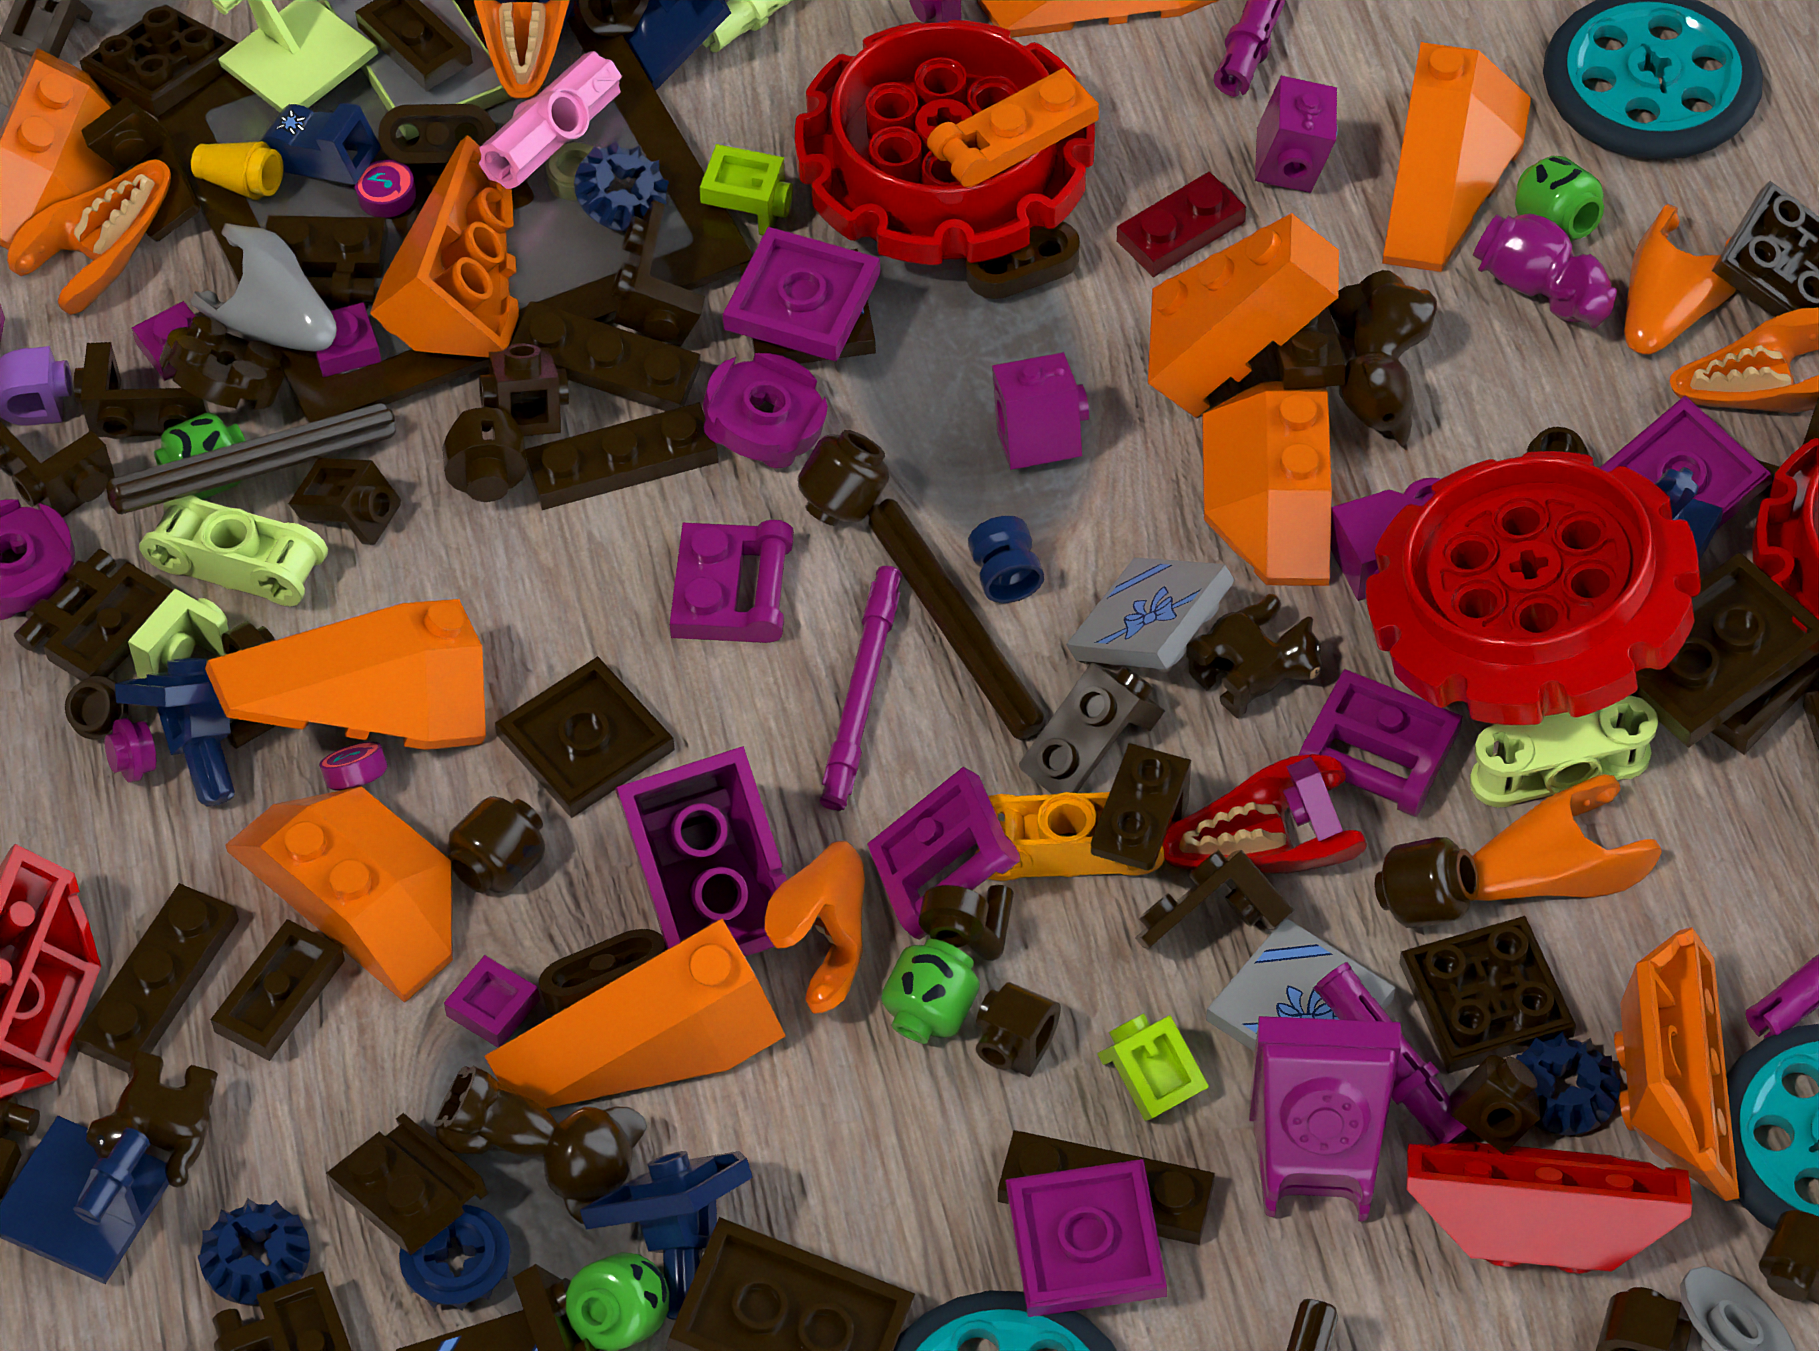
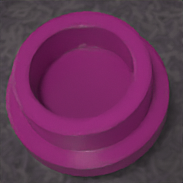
M128 718L115 720L113 734L105 736V752L109 766L114 773L121 772L129 783L140 781L143 773L156 769V750L151 731L144 721L131 723Z

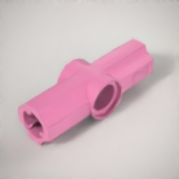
M595 51L588 52L575 61L539 95L520 103L514 110L513 118L479 147L481 160L478 164L488 179L500 183L506 189L514 188L520 185L562 145L583 136L588 129L589 121L621 93L619 80L622 76L612 60L599 56Z

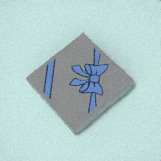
M1133 558L1066 646L1076 661L1146 667L1157 670L1168 669L1183 657L1185 646L1200 626L1216 614L1219 609V601L1232 586L1235 579L1225 564Z
M1285 918L1207 1008L1206 1021L1255 1052L1259 1016L1339 1020L1320 995L1315 992L1313 987L1332 970L1345 962L1349 963L1352 967L1351 969L1361 980L1360 982L1383 1010L1393 1001L1395 987L1293 921Z

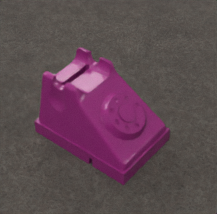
M744 746L615 787L666 948L669 949L723 918L745 957L775 947L765 931V915L769 900L787 878L781 869L783 866Z
M1259 1016L1250 1089L1249 1121L1254 1122L1263 1204L1267 1216L1275 1217L1276 1204L1281 1198L1288 1195L1347 1198L1357 1208L1358 1221L1363 1222L1368 1219L1374 1193L1384 1127L1386 1128L1401 1049V1022Z

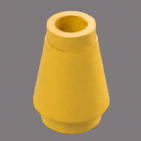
M263 141L199 144L192 154L191 170L198 179H204L207 182L250 199L258 200L263 196H271L278 190L283 177V160L277 150L271 149Z

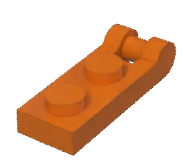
M1064 67L958 124L953 122L940 124L929 135L927 146L940 161L950 162L951 173L961 185L972 187L1098 121L1099 103Z

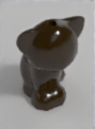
M1381 270L1367 276L1359 284L1348 285L1338 291V298L1328 306L1338 331L1341 335L1354 339L1356 357L1348 361L1345 366V385L1339 386V395L1345 405L1365 425L1380 431L1390 430L1398 444L1404 447L1411 433V411L1414 403V394L1410 375L1398 359L1410 347L1420 343L1429 336L1437 311V300L1429 290H1418L1415 287L1405 285L1404 281L1390 270Z
M474 1065L471 1068L464 1066L458 1072L434 1121L438 1141L452 1152L482 1155L489 1150L492 1152L506 1151L520 1157H543L548 1187L556 1195L564 1199L565 1207L570 1216L581 1224H584L580 1209L619 1188L625 1182L632 1165V1149L641 1139L647 1127L645 1118L639 1112L629 1107L619 1106L606 1110L583 1107L574 1111L560 1123H557L544 1107L531 1099L518 1095L513 1089L496 1081L488 1072Z

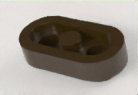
M406 104L394 107L384 115L379 125L378 141L384 154L396 162L405 165H440L449 162L459 144L455 138V130L458 126L462 124L472 125L477 131L476 143L479 146H482L496 133V127L488 112L473 104ZM402 125H412L417 129L419 140L413 146L406 147L397 141L396 131Z
M1064 221L1053 229L1033 226L1030 228L1029 245L1020 250L976 263L968 262L966 259V281L968 286L982 297L1001 299L1063 278L1072 273L1078 265L1079 235L1071 225Z
M650 929L630 930L553 962L544 969L539 977V986L547 1010L555 1015L664 952L667 948L663 936L659 932Z

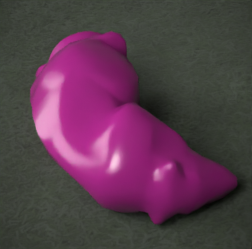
M1531 213L1518 215L1515 218L1508 215L1506 219L1497 214L1492 219L1473 253L1475 258L1482 261L1478 271H1489L1498 280L1525 295L1533 297L1541 294L1548 297L1552 314L1567 322H1585L1589 324L1590 328L1595 329L1612 313L1617 290L1612 287L1603 265L1591 254H1581L1575 257L1571 253L1572 244L1568 235L1555 222Z

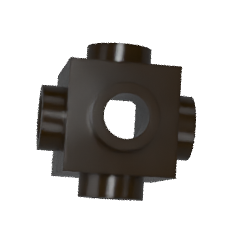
M521 343L508 346L504 351L489 352L490 374L479 375L481 407L498 408L509 412L516 421L523 437L561 433L560 405L569 404L568 379L565 368L556 369L549 347L539 348L533 344Z

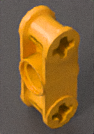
M1064 792L1051 795L1027 796L997 794L988 796L997 818L1000 813L1004 814L1005 821L999 822L1004 834L1012 841L1020 855L1019 863L1004 874L995 872L988 878L991 880L1008 881L1024 877H1074L1096 874L1143 875L1157 870L1163 864L1164 849L1162 846L1152 870L1136 868L1091 854V840L1110 792ZM1065 833H1074V834H1076V835H1074V836H1069V837L1059 836V835L1065 834ZM979 848L975 851V854L980 851Z

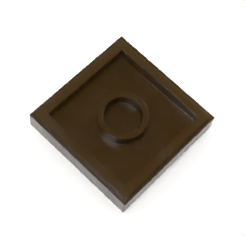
M598 656L495 722L497 736L571 818L614 791L615 787L623 785L675 750L672 735Z

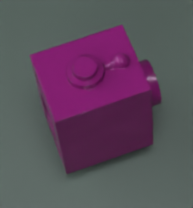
M1280 76L1257 127L1255 181L1309 193L1312 192L1336 142L1338 130L1337 87Z
M1064 352L992 365L997 434L1010 470L1081 457L1080 422L1089 420V405L1083 384H1076Z

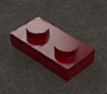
M1208 171L1118 225L1116 242L1152 277H1155L1243 224L1246 219V206Z

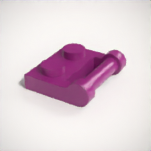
M775 519L763 521L758 526L683 522L669 623L671 638L770 643L779 640L782 637L784 615L779 610L785 555L792 550L793 527L784 521ZM744 555L760 556L754 608H751L748 612H737Z
M1344 669L1307 735L1299 755L1318 754L1337 759L1344 767L1346 773L1345 782L1398 803L1397 810L1417 817L1426 801L1431 785L1461 730L1463 716L1447 709L1436 707L1427 701ZM1336 738L1413 770L1408 779L1331 749L1329 746L1333 739Z
M964 766L867 843L900 924L912 937L918 940L927 935L918 923L923 896L920 897L918 889L974 844H978L980 851L936 886L954 885L974 890L995 872L1004 874L1020 862L1019 852L1012 841L1004 834L979 775Z

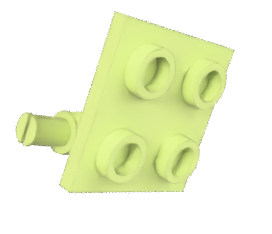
M243 0L211 1L220 13L226 15ZM248 0L258 29L218 58L222 68L281 113L288 104H298L309 108L379 52L374 43L317 0H294L279 13L271 0Z

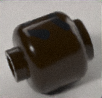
M490 796L480 801L449 833L448 845L451 853L448 855V858L451 860L453 872L464 884L478 893L483 894L487 890L505 893L513 889L544 857L545 843L539 831L543 827L540 816L529 804L520 799H515L511 803L504 798Z

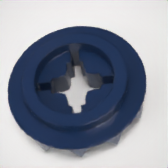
M614 141L605 148L598 149L593 147L590 153L580 162L574 178V189L580 206L590 218L609 229L626 231L633 216L643 218L653 200L666 205V192L669 181L663 179L659 171V160L651 162L643 156L640 145L633 149L620 147L617 141ZM614 174L620 180L627 179L628 177L631 179L635 177L637 179L630 191L631 194L625 189H620L617 192L613 190L606 194L615 178Z
M1562 1031L1552 1040L1542 1042L1535 1038L1531 1046L1522 1055H1517L1516 1059L1525 1064L1537 1080L1538 1085L1535 1091L1539 1099L1541 1119L1534 1125L1538 1128L1560 1135L1582 1134L1601 1126L1614 1112L1619 1098L1621 1079L1617 1078L1613 1068L1612 1055L1603 1056L1594 1048L1591 1038L1584 1042L1570 1040ZM1572 1067L1576 1068V1074L1578 1075L1576 1085L1578 1087L1570 1086L1565 1093H1560L1557 1100L1553 1099L1555 1091V1077L1553 1075L1561 1077L1566 1070H1571Z
M247 1198L244 1206L231 1212L221 1209L218 1221L210 1230L202 1231V1247L198 1260L205 1281L215 1293L234 1303L254 1305L259 1304L256 1295L303 1277L310 1260V1240L298 1214L293 1215L286 1211L277 1200L271 1205L256 1204ZM244 1235L246 1239L250 1237L256 1243L268 1239L264 1246L269 1266H266L261 1259L257 1261L251 1255L239 1259L243 1255L240 1245L241 1236Z
M463 1204L462 1208L465 1213L411 1256L400 1247V1268L411 1294L417 1293L426 1299L433 1309L438 1304L454 1305L463 1311L468 1302L481 1297L489 1300L493 1288L501 1279H507L510 1254L512 1253L509 1238L502 1224L484 1209ZM457 1237L458 1245L462 1246L465 1256H475L464 1260V1270L460 1271L461 1276L454 1277V1273L450 1272L447 1263H437L438 1261L448 1259L449 1248H452L451 1238Z

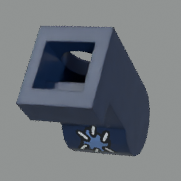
M340 103L333 113L322 111L317 113L305 106L288 104L261 139L271 149H275L281 154L284 172L355 185L381 149L360 105ZM354 150L357 153L351 160L346 151Z

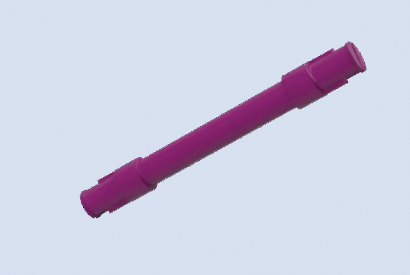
M880 566L878 568L875 581L872 580L862 618L864 627L836 740L831 744L822 780L824 789L822 797H820V804L830 810L841 811L845 809L848 795L852 794L862 754L860 745L887 634L892 630L901 593L898 589L903 575L899 569L892 566Z

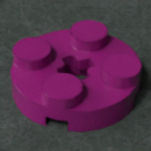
M755 353L753 361H742L735 364L736 357L724 361L714 370L707 385L703 401L705 434L713 442L723 444L741 456L762 461L769 467L785 468L790 466L796 456L806 453L816 444L823 429L828 406L826 398L824 397L822 400L820 394L815 389L817 380L804 366L777 354ZM764 401L770 402L774 405L773 413L762 412L754 406H760Z
M19 499L0 500V620L11 618L18 612L29 610L40 598L48 600L66 582L64 574L74 565L75 547L69 528L61 515L49 506L38 503L39 510L33 507H21ZM12 549L16 554L26 551L25 555L18 561L2 563L1 553L5 550Z

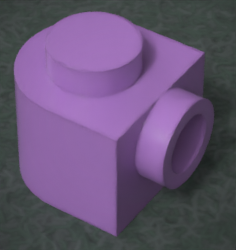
M50 346L22 348L3 355L0 358V417L10 423L25 426L63 422L64 397L71 396L73 392L72 375L68 361H55Z

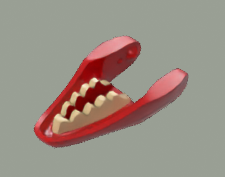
M1310 754L1292 756L1256 772L1220 799L1171 825L1168 828L1162 846L1164 849V860L1170 865L1182 869L1194 870L1218 849L1225 857H1228L1234 851L1242 850L1261 873L1288 874L1353 860L1365 852L1367 842L1361 831L1347 830L1318 841L1317 837L1294 848L1285 822V812L1288 804L1283 790L1294 786L1286 766L1311 757L1321 773L1327 791L1342 784L1346 778L1344 767L1340 761L1327 755Z

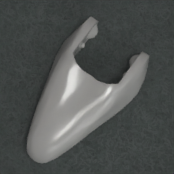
M225 223L221 232L222 235L227 238L230 245L243 249V276L235 294L225 303L219 301L216 293L208 290L204 292L195 291L191 298V305L207 317L222 323L227 328L228 333L245 340L262 341L270 345L304 351L327 349L336 336V322L331 311L305 277L295 254L276 233Z

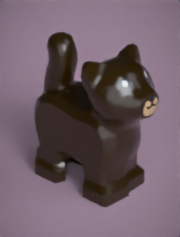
M1274 594L1266 595L1258 604L1223 615L1207 634L1199 635L1187 644L1186 657L1189 659V673L1206 691L1216 683V675L1219 673L1226 674L1221 681L1227 691L1220 696V702L1236 718L1246 713L1248 703L1256 697L1272 691L1282 680H1312L1322 670L1320 660L1321 643L1312 632V617L1308 616L1302 619L1290 630L1282 634L1276 643L1271 641L1259 627L1272 621L1280 610L1281 602Z
M136 1050L127 1071L129 1083L118 1099L115 1112L93 1120L89 1124L86 1142L94 1148L98 1158L107 1159L122 1136L123 1130L125 1128L135 1129L144 1134L152 1145L173 1153L166 1163L165 1174L169 1185L179 1188L188 1182V1169L195 1163L204 1145V1139L209 1126V1106L212 1104L218 1073L214 1070L190 1065L186 1069L185 1085L178 1088L169 1087L160 1083L164 1066L163 1059L160 1056Z

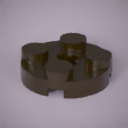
M203 316L194 317L190 327H180L172 330L166 339L159 359L163 370L169 363L176 369L173 381L187 392L208 402L237 409L241 398L257 400L254 410L270 407L276 400L284 378L283 372L279 367L283 355L276 347L262 341L248 342L227 333V328L222 323Z

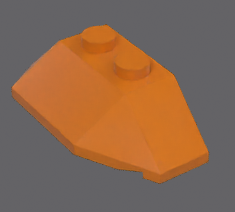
M36 48L0 129V246L8 250L15 235L28 220L56 202L89 192L111 181L116 169L87 147L81 132L83 128L112 108L113 104L89 73L39 48Z
M1261 381L1202 415L1204 520L1236 554L1254 567V573L1266 585L1329 586L1332 487L1328 391L1326 387L1284 390L1282 381Z
M362 786L273 804L225 844L229 854L330 940L342 946L344 952L404 1003L453 961L451 860Z
M1693 927L1679 930L1636 963L1621 1000L1622 1030L1615 1032L1614 1044L1618 1061L1622 1069L1626 1071L1628 1090L1620 1092V1109L1627 1129L1629 1131H1637L1655 1155L1675 1168L1688 1170L1690 1178L1725 1201L1739 1198L1715 961Z

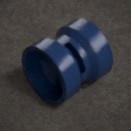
M999 516L979 524L972 530L968 537V547L973 561L977 566L982 567L980 582L984 594L989 600L996 603H1012L1031 596L1041 587L1044 582V572L1039 558L1035 553L1030 552L1032 538L1028 526L1023 519L1016 516Z

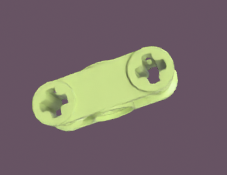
M193 495L163 503L165 514L153 532L146 533L139 543V550L143 557L162 571L175 575L183 574L221 585L227 589L239 590L264 597L284 606L298 605L305 595L303 584L313 566L320 565L328 554V547L324 540L305 526L272 520L247 513L238 508H229L204 501Z
M1628 696L1613 705L1581 717H1572L1569 712L1544 716L1543 721L1536 725L1494 724L1485 728L1478 735L1474 749L1477 763L1473 766L1470 774L1471 791L1484 804L1499 808L1551 796L1603 774L1614 775L1617 780L1637 777L1649 765L1652 754L1649 742L1655 737L1658 727L1657 713L1643 699ZM1622 713L1620 725L1616 727L1618 714ZM1499 741L1497 753L1493 754L1494 743ZM1631 750H1634V751H1633V756H1632V761H1631V762H1628L1629 756H1630V751H1631ZM1507 777H1511L1509 789L1505 790Z

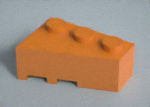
M1290 213L1152 288L1148 384L1193 417H1199L1210 407L1208 400L1205 399L1229 377L1240 382L1252 371L1251 365L1248 363L1250 359L1272 341L1282 346L1338 298L1339 249L1293 213Z

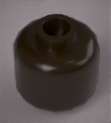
M844 430L841 435L829 434L818 441L797 478L799 490L808 501L805 506L806 510L819 521L832 526H836L840 520L845 522L862 521L868 515L871 507L876 503L889 481L888 467L883 462L885 452L874 441L855 431Z
M1434 837L1393 846L1384 858L1382 871L1378 872L1375 876L1374 885L1376 897L1382 909L1385 911L1390 910L1396 921L1404 927L1420 928L1461 919L1469 909L1470 901H1474L1478 896L1479 878L1474 859L1466 849H1459L1458 845L1447 837Z

